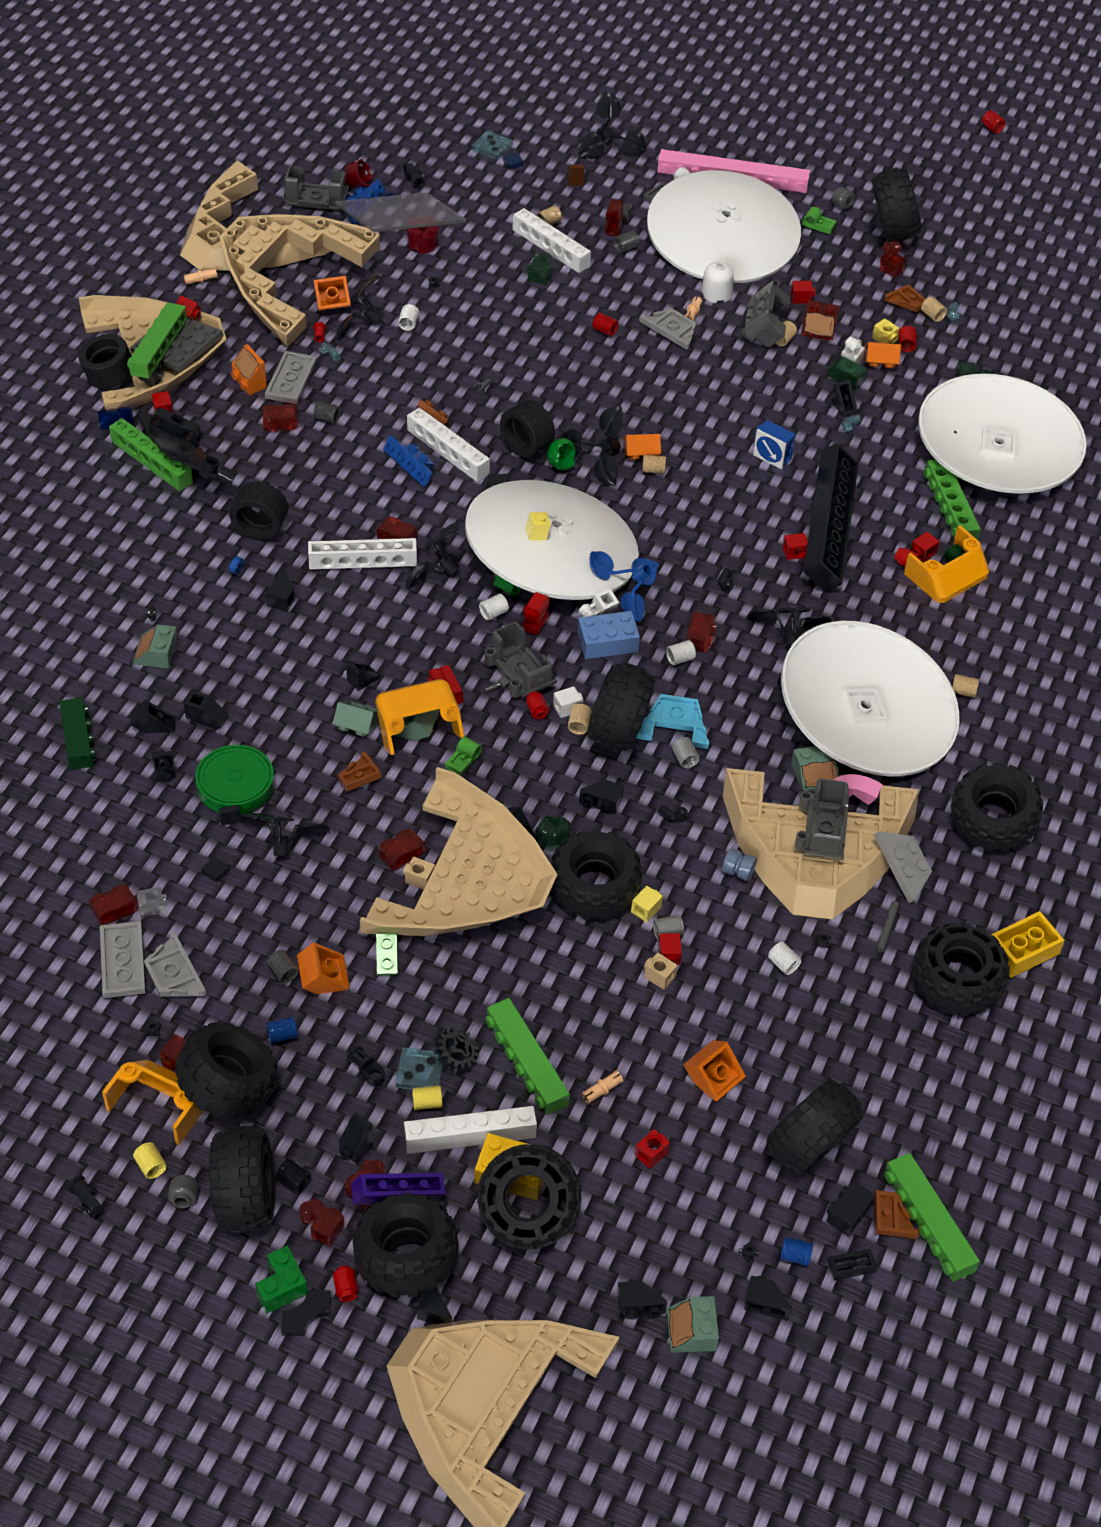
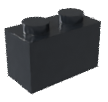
M852 1181L849 1187L846 1185L839 1193L838 1197L840 1198L838 1201H833L826 1211L829 1213L826 1222L849 1237L873 1206L876 1195L855 1181Z

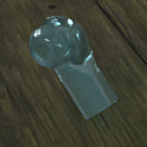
M953 302L947 307L946 315L952 321L959 316L956 313V310L959 308L957 302Z
M322 343V346L319 347V351L322 354L328 352L333 361L337 362L340 360L341 357L335 347L327 343Z
M859 415L845 418L841 424L845 432L851 431L853 429L852 425L860 423L861 418Z

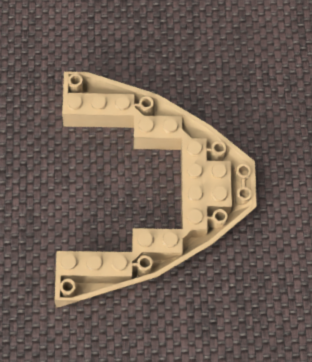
M237 160L210 186L186 232L180 254L181 257L197 269L204 271L215 268L216 271H230L219 238L227 228L219 222L232 216L231 203L258 190L256 173ZM287 242L263 268L291 264L327 254L331 250L322 246L313 256Z
M273 214L238 217L219 236L227 266L243 297L261 321L287 348L305 330L306 314L275 298V282L258 272L287 242L313 256L323 246L360 267H363L380 248V234L371 229L320 216Z

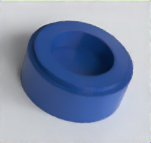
M235 556L229 566V572L235 575L238 574L244 565V559Z

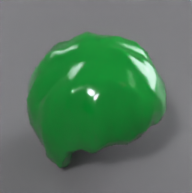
M566 438L553 441L547 451L548 462L558 470L565 471L571 469L575 465L574 458L576 453L574 443Z

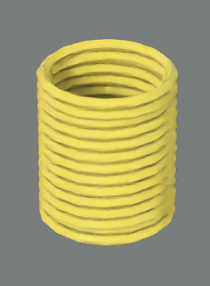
M440 1085L421 1088L413 1087L415 1111L442 1108Z
M144 1143L134 1151L133 1157L147 1179L156 1178L166 1170L167 1164L154 1143Z

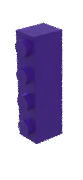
M443 1173L360 1174L351 1182L354 1205L374 1204L377 1201L380 1203L385 1200V1197L391 1195L400 1196L403 1193H412L415 1196L422 1194L430 1197L433 1201H438L446 1194Z

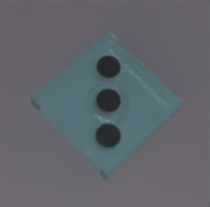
M487 131L472 145V150L498 160L513 145V140Z
M402 1047L395 1083L396 1088L413 1089V1087L439 1086L443 1061L438 1062L437 1060L440 1055L434 1054V1051Z

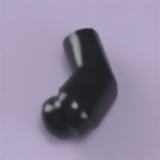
M724 568L718 577V582L725 590L731 589L734 585L733 581L730 582L731 578L729 577L732 571L729 568Z
M663 804L659 807L658 812L669 821H683L687 817L688 810L685 807H679L678 811H672Z

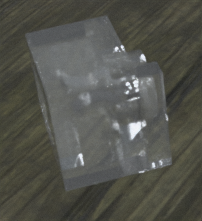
M161 887L136 891L141 919H144L147 915L165 912L164 907L168 906L166 894L162 895Z

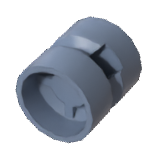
M730 848L725 857L722 872L730 875L737 873L738 878L749 881L756 867L757 857L749 854L742 856L739 850Z

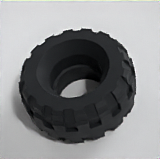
M896 167L878 173L872 179V186L887 240L900 242L915 237L916 234L921 232L922 224L915 193L907 170Z
M626 662L612 664L602 683L589 721L587 735L594 741V744L616 752L619 750L627 751L631 748L642 726L654 688V678L648 674L647 670Z
M994 763L990 766L987 764L980 765L975 770L972 769L963 775L962 780L957 783L951 803V817L957 827V831L963 838H968L969 844L974 847H983L984 851L992 852L993 850H999V852H1008L1010 848H1019L1026 841L1032 839L1041 822L1043 799H1041V791L1038 785L1032 782V778L1025 771L1020 772L1017 769L1018 767L1012 765L1008 767L1002 765V763ZM989 802L1000 803L1008 807L1013 815L1002 819L993 818L986 815L979 806Z
M601 830L578 832L575 837L570 836L561 843V846L553 854L551 865L556 871L557 877L551 892H554L555 899L562 908L566 907V911L573 916L579 915L582 916L583 920L589 921L591 919L604 921L610 916L615 918L632 906V900L640 892L642 882L640 857L627 840L618 838L615 833H604ZM588 872H600L609 876L612 881L606 884H590L582 881L579 877Z
M955 922L947 923L943 928L939 926L933 929L926 938L923 937L920 941L913 959L912 979L915 981V988L920 996L926 998L927 1004L935 1009L937 1007L942 1010L941 1013L949 1016L950 1013L957 1014L958 1017H967L969 1014L975 1016L993 1007L999 1001L1001 995H1003L1009 978L1010 966H1008V956L1004 948L1000 947L999 940L994 935H988L987 930L981 927H972L969 923H962L961 925H956ZM948 959L963 960L975 966L978 972L974 974H960L950 969L945 961Z
M219 1022L209 1023L208 1026L203 1025L193 1031L181 1048L175 1064L176 1076L178 1078L177 1083L179 1088L185 1092V1097L190 1102L195 1103L200 1110L207 1111L219 1118L238 1119L239 1116L245 1118L257 1112L259 1107L262 1108L269 1098L278 1079L276 1077L278 1072L276 1058L272 1056V1050L268 1045L264 1044L262 1038L257 1034L254 1035L249 1032V1029L227 1022L219 1024Z
M832 1079L827 1080L798 1104L770 1132L766 1140L770 1147V1153L788 1172L792 1171L794 1174L801 1176L832 1150L864 1118V1111L860 1107L861 1102L843 1083L839 1084Z
M254 1126L224 1128L222 1132H218L213 1136L210 1144L209 1180L212 1209L216 1223L221 1228L229 1229L231 1232L259 1230L262 1226L268 1225L274 1215L275 1176L273 1156L268 1134L263 1129Z
M536 1144L514 1146L497 1155L482 1173L477 1193L479 1214L489 1232L503 1243L520 1249L543 1248L561 1239L575 1223L581 1206L580 1182L572 1165L555 1150ZM524 1175H533L540 1178L549 1189L550 1200L548 1207L540 1216L535 1218H523L517 1215L511 1209L508 1202V1192L511 1184L517 1178Z
M403 1193L400 1196L391 1195L385 1197V1200L380 1203L377 1201L370 1206L368 1213H363L357 1223L356 1232H353L354 1257L361 1277L376 1291L382 1294L387 1292L391 1297L400 1298L401 1295H408L410 1298L416 1297L424 1291L428 1293L434 1290L438 1283L442 1284L448 1278L458 1259L459 1243L452 1216L448 1215L447 1209L438 1201H433L430 1197L422 1194L415 1196L412 1193ZM404 1243L423 1245L421 1248L409 1253H390L393 1248Z

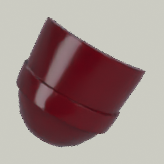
M363 159L348 164L344 169L346 173V186L349 185V188L355 190L359 187L365 188L371 185L366 183L370 182L374 176L371 174L370 166Z

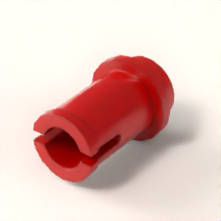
M319 321L314 324L313 329L315 331L314 340L320 343L325 340L326 325Z

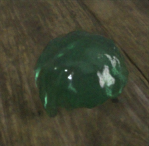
M547 815L536 827L535 836L543 846L559 848L561 843L570 837L572 826L564 817L556 818Z

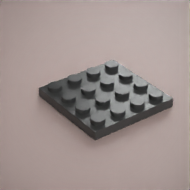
M187 317V321L162 358V365L182 372L224 336L223 331L194 319L190 320ZM142 338L130 347L131 353L134 354Z

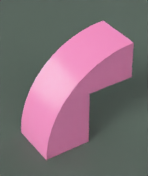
M855 774L841 775L833 779L847 782L848 795L850 797L854 795L868 805L877 798L883 785L869 777Z

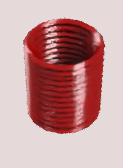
M993 110L987 111L982 117V123L994 133L1001 132L1005 127L1006 121Z
M598 313L593 320L592 327L608 336H613L618 329L619 322L610 316Z
M904 326L899 330V344H901L902 351L911 352L917 346L916 329L912 326Z

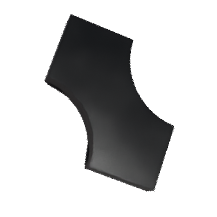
M308 1290L305 1300L299 1306L291 1310H283L281 1335L305 1336L308 1326L314 1320L330 1315L331 1291Z

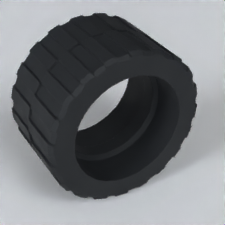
M104 334L94 337L79 352V362L89 383L94 387L101 389L114 388L123 384L132 376L127 366L128 359L132 355L126 341L119 337V335Z
M526 400L507 410L501 416L500 431L504 442L511 451L522 458L531 457L549 447L555 439V426L548 411L536 401Z
M260 481L248 482L239 489L230 507V521L240 533L256 540L271 539L277 535L289 509L288 502L282 492L274 486ZM250 506L263 510L267 515L254 511Z

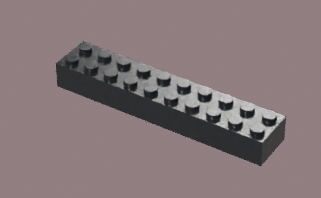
M838 442L821 451L803 570L805 575L810 577L825 593L843 584L859 465Z

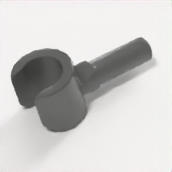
M487 379L484 383H475L474 391L479 390L480 394L483 395L484 388L491 380Z
M502 676L497 683L484 689L486 692L502 687L505 691L509 690L510 680Z

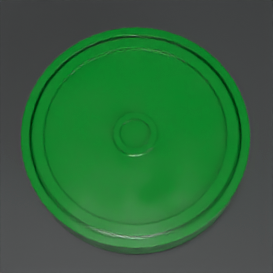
M228 745L211 751L200 761L195 774L199 798L208 808L218 813L219 808L238 805L240 814L258 809L270 798L275 784L273 766L269 758L261 751L246 745Z

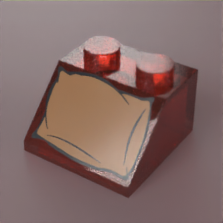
M808 300L801 336L833 341L840 306Z

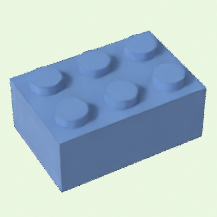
M632 611L578 618L577 633L585 659L639 652L640 636Z

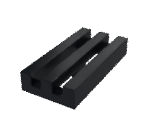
M871 1249L831 1256L827 1259L834 1281L877 1272V1266ZM868 1257V1259L866 1260L852 1261L846 1264L835 1265V1263Z

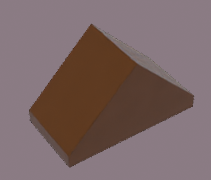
M585 165L568 166L567 179L569 186L584 185Z

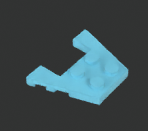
M660 694L650 709V713L644 718L636 739L652 741L654 726L692 731L694 747L708 749L709 740L706 736V728L703 725V717L698 699Z

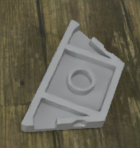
M671 308L654 312L653 316L650 317L641 315L639 322L684 349H689L696 329V322Z
M881 831L874 834L908 903L914 901L932 873L914 836Z
M171 933L169 935L170 939L164 945L160 944L155 952L144 960V966L160 997L206 996V990L176 933Z

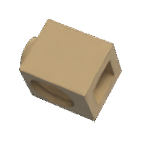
M413 857L403 870L405 883L424 890L435 868V864Z
M657 953L653 958L650 957L646 961L644 977L665 990L676 978L678 965Z

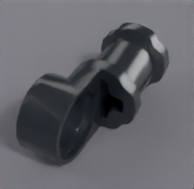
M413 163L404 164L405 177H409L412 180V186L416 189L422 188L425 185L422 172L415 168Z
M357 1045L353 1047L347 1055V1060L354 1062L359 1067V1071L366 1077V1082L369 1085H381L385 1080L383 1067L372 1056H368L363 1051L362 1046ZM372 1072H379L381 1074L377 1079H373L369 1075Z
M83 1175L74 1177L68 1184L67 1189L70 1192H74L80 1198L79 1201L85 1212L91 1218H95L103 1212L101 1204L95 1198L97 1189L91 1187L85 1181Z

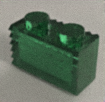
M841 355L830 366L828 376L839 382L850 379L852 388L857 390L866 381L868 368L862 367L859 363H854Z

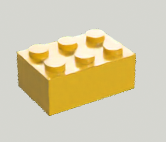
M1040 911L991 934V936L994 935L999 940L1000 947H1003L1006 951L1008 966H1010L1009 976L1011 978L1059 955L1065 941Z
M487 1133L474 1170V1183L479 1184L482 1173L497 1155L511 1147L526 1143ZM533 1175L521 1176L511 1184L509 1193L538 1200L544 1181Z

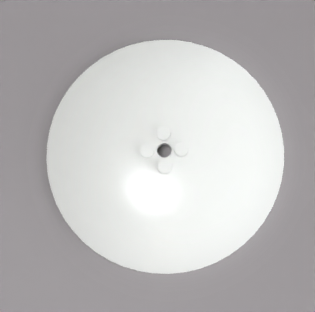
M700 171L671 181L655 195L647 215L648 233L658 252L676 268L700 279H703L706 267L714 262H723L732 268L734 273L733 283H747L771 276L784 268L792 260L797 252L801 238V226L798 215L790 202L779 191L759 179L731 171Z
M971 374L948 380L937 386L927 395L919 413V432L930 454L944 468L959 478L994 491L1034 493L1059 486L1078 471L1086 452L1085 433L1072 410L1047 390L1028 381L1010 376Z
M518 480L492 486L473 500L466 514V536L478 558L504 580L533 593L537 592L547 597L569 600L592 599L596 594L609 588L612 592L620 589L631 579L633 572L616 575L610 574V579L608 580L599 579L593 573L590 566L589 558L592 551L607 553L612 558L614 564L613 571L631 569L632 562L639 556L637 542L632 531L615 511L582 491L553 482ZM530 512H547L551 523L547 540L529 541L525 527Z
M835 621L816 626L805 632L793 643L785 657L781 671V686L784 701L790 715L804 735L815 746L838 762L869 774L906 776L922 772L934 766L952 747L959 728V708L954 690L938 664L919 646L902 635L866 622Z

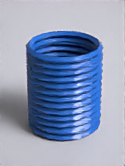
M293 1016L266 1023L271 1044L298 1038Z
M785 1236L780 1260L804 1266L807 1265L808 1267L813 1242H804V1240Z

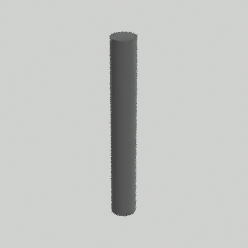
M897 901L891 902L876 948L879 952H884L899 907Z

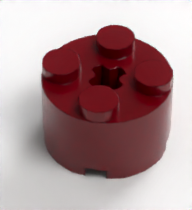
M430 217L410 220L407 226V245L412 251L413 249L418 250V253L421 254L433 252L439 244L438 225Z

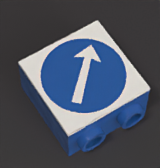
M766 420L756 429L753 455L783 469L792 459L796 434Z

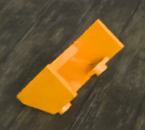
M961 525L957 527L953 545L959 544L965 551L963 555L945 565L936 560H927L922 563L912 553H909L904 574L934 601L939 603H945L984 581L989 574V567L981 543Z
M443 679L381 692L376 697L375 703L384 749L390 755L395 754L391 736L402 732L404 729L403 717L439 709L441 717L446 721L452 722L453 732L460 738L464 737L459 707L450 685Z
M150 1060L123 1064L102 1091L105 1107L109 1112L130 1083L139 1081L174 1098L175 1106L183 1110L172 1126L175 1143L179 1146L203 1113L202 1110L197 1108L195 1103L190 1102L185 1097V1092L178 1086L176 1073Z

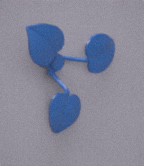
M592 551L589 558L590 566L593 573L599 579L608 580L610 579V574L616 575L633 572L632 578L638 584L632 589L631 594H623L621 606L624 612L632 611L634 620L640 622L644 615L645 605L643 598L639 594H635V591L642 584L650 586L654 583L659 563L646 558H637L632 562L631 569L613 571L614 564L612 558L607 553Z

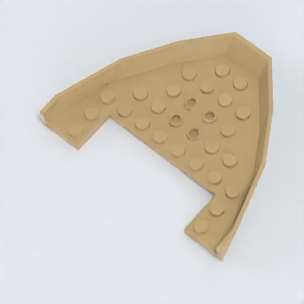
M104 295L79 297L86 333L119 328L120 335L126 341L129 350L133 344L147 334L155 318L159 316L161 309L168 303L144 297ZM201 312L200 317L196 319V321L222 330L224 336L182 372L163 365V371H160L162 372V382H159L156 386L152 387L141 381L139 377L131 376L134 387L101 392L107 418H113L152 402V393L170 391L188 379L226 341L220 318Z
M437 767L436 780L423 804V811L455 820L457 823L415 909L376 897L367 917H361L360 929L361 934L397 933V935L430 936L478 928L543 907L555 882L557 873L536 840L502 803L457 773Z
M726 768L723 800L738 846L744 855L749 854L757 857L754 870L762 882L792 915L834 919L866 895L890 868L874 834L881 831L908 835L915 820L919 789L882 785L879 792L878 815L847 812L844 860L804 855V851L797 850L794 844L797 832H806L808 811L800 809L799 806L762 802L765 772Z
M462 1320L411 1328L387 1364L401 1417L428 1473L474 1527H506L525 1497V1492L485 1469L554 1356L561 1357L597 1378L612 1351L615 1352L620 1337L549 1320Z

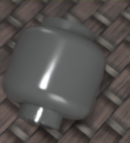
M839 187L832 195V202L839 208L848 209L853 205L855 196L851 190Z
M179 1175L173 1178L168 1198L175 1207L183 1209L192 1206L196 1202L199 1189L196 1179L189 1175Z

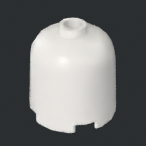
M714 262L706 267L701 288L704 299L713 303H717V300L727 302L731 299L733 295L734 273L728 264Z

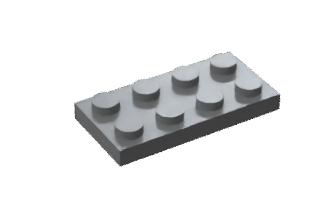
M285 351L265 392V398L298 404L317 363V357Z
M141 921L101 925L100 946L103 998L146 994Z

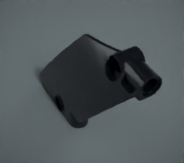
M164 408L156 409L153 415L147 412L137 413L143 428L165 455L199 471V474L205 479L211 480L214 478L231 486L237 472L223 465L219 471L217 470L220 464L219 460L215 457L207 456L203 449L198 446L199 444L196 439L201 432L198 424Z

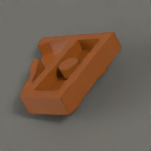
M908 284L885 294L884 300L917 312L921 310V305L925 298Z
M420 400L417 406L443 425L447 426L449 423L448 415L441 409L437 411L434 408L435 405L429 400Z
M365 751L360 754L361 758L357 762L352 761L346 769L338 774V780L346 791L382 778L380 770Z
M876 1190L874 1193L876 1195L874 1199L875 1234L917 1239L919 1231L914 1229L909 1220L911 1216L907 1209L903 1207L899 1194Z

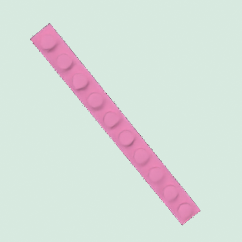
M663 149L660 152L657 171L658 173L672 175L681 167H685L690 173L710 170L731 171L759 179L775 189L800 193L807 192L810 170Z

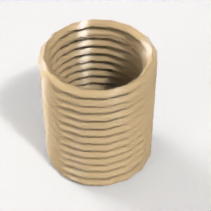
M552 206L537 213V217L549 225L556 224L562 220L561 211L557 206Z
M928 297L921 305V310L935 322L941 321L947 313V308L934 297Z
M790 321L783 322L786 325L785 336L776 342L779 346H785L797 333L796 326Z
M644 454L642 472L665 474L666 456Z
M955 674L952 689L955 694L975 698L979 678Z
M575 704L572 706L568 722V729L572 733L584 734L587 732L591 717L590 707L585 704Z

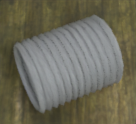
M679 738L673 743L672 749L681 767L690 768L698 763L700 757L690 738Z
M680 915L663 917L653 921V929L658 941L659 934L680 933V936L684 935V924Z

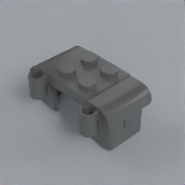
M290 165L284 179L285 191L283 200L289 205L340 210L343 208L349 185L346 186V173L344 171L332 170L333 182H328V185L305 183L304 171L301 166Z
M773 280L757 292L745 306L748 309L746 326L742 329L741 335L751 343L757 339L767 348L783 338L786 331V325L777 319L775 314L784 305L789 308L790 297L777 287L780 284L778 280Z
M517 622L510 623L493 631L492 644L488 645L485 649V664L487 666L496 665L501 673L510 680V695L512 697L521 696L525 698L531 692H539L557 683L556 679L552 680V663L547 657L542 655V663H540L528 647L525 648V631Z
M820 778L817 780L815 790L810 792L803 791L801 793L799 808L808 811L806 832H797L794 846L797 850L804 851V855L844 860L847 812L850 797L848 795L847 782Z

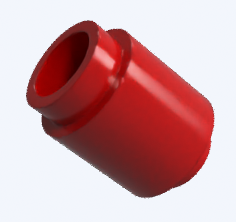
M900 547L894 557L897 564L904 567L906 566L909 553H912L922 562L920 554L907 548Z
M538 691L527 695L526 704L532 717L535 719L545 718L549 713V707L544 696Z
M349 1266L338 1267L332 1274L336 1296L339 1297L341 1302L353 1301L358 1297L357 1293L359 1292L355 1270Z

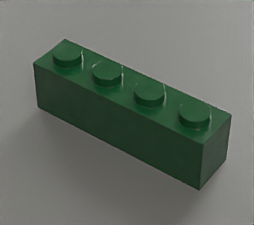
M82 697L61 700L59 704L70 770L93 767L92 759H95L96 756L94 747L90 748V744H94L92 733H88V730H91L90 719L85 717L89 715L87 704L83 705Z

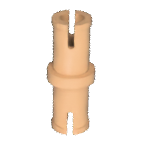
M215 268L204 271L197 270L195 273L184 275L186 285L195 282L203 283L204 280L217 278Z
M694 297L691 304L687 307L685 316L693 321L700 312L702 304L700 297H697V300Z
M617 1070L614 1071V1073L603 1080H597L595 1085L581 1093L582 1098H587L585 1102L590 1104L601 1095H607L609 1090L624 1082L621 1075L618 1076L620 1073Z

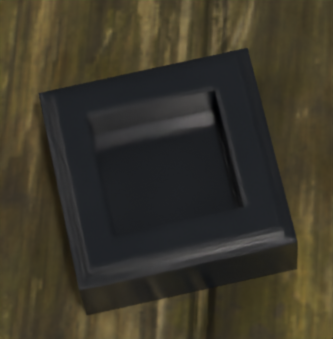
M238 805L219 808L221 826L239 822L240 811Z
M215 856L201 868V872L216 883L230 870L229 865Z

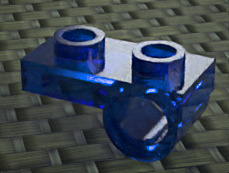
M131 406L97 411L100 430L108 429L110 425L121 418L134 426Z

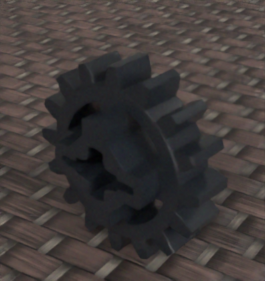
M452 1027L450 1031L445 1029L436 1038L437 1041L434 1043V1046L437 1047L434 1054L440 1055L437 1059L438 1062L443 1061L444 1068L450 1066L451 1072L457 1069L458 1073H461L463 1070L468 1071L476 1064V1059L479 1057V1054L476 1052L479 1046H474L473 1044L476 1040L469 1038V1032L463 1034L462 1028L458 1032L455 1027Z

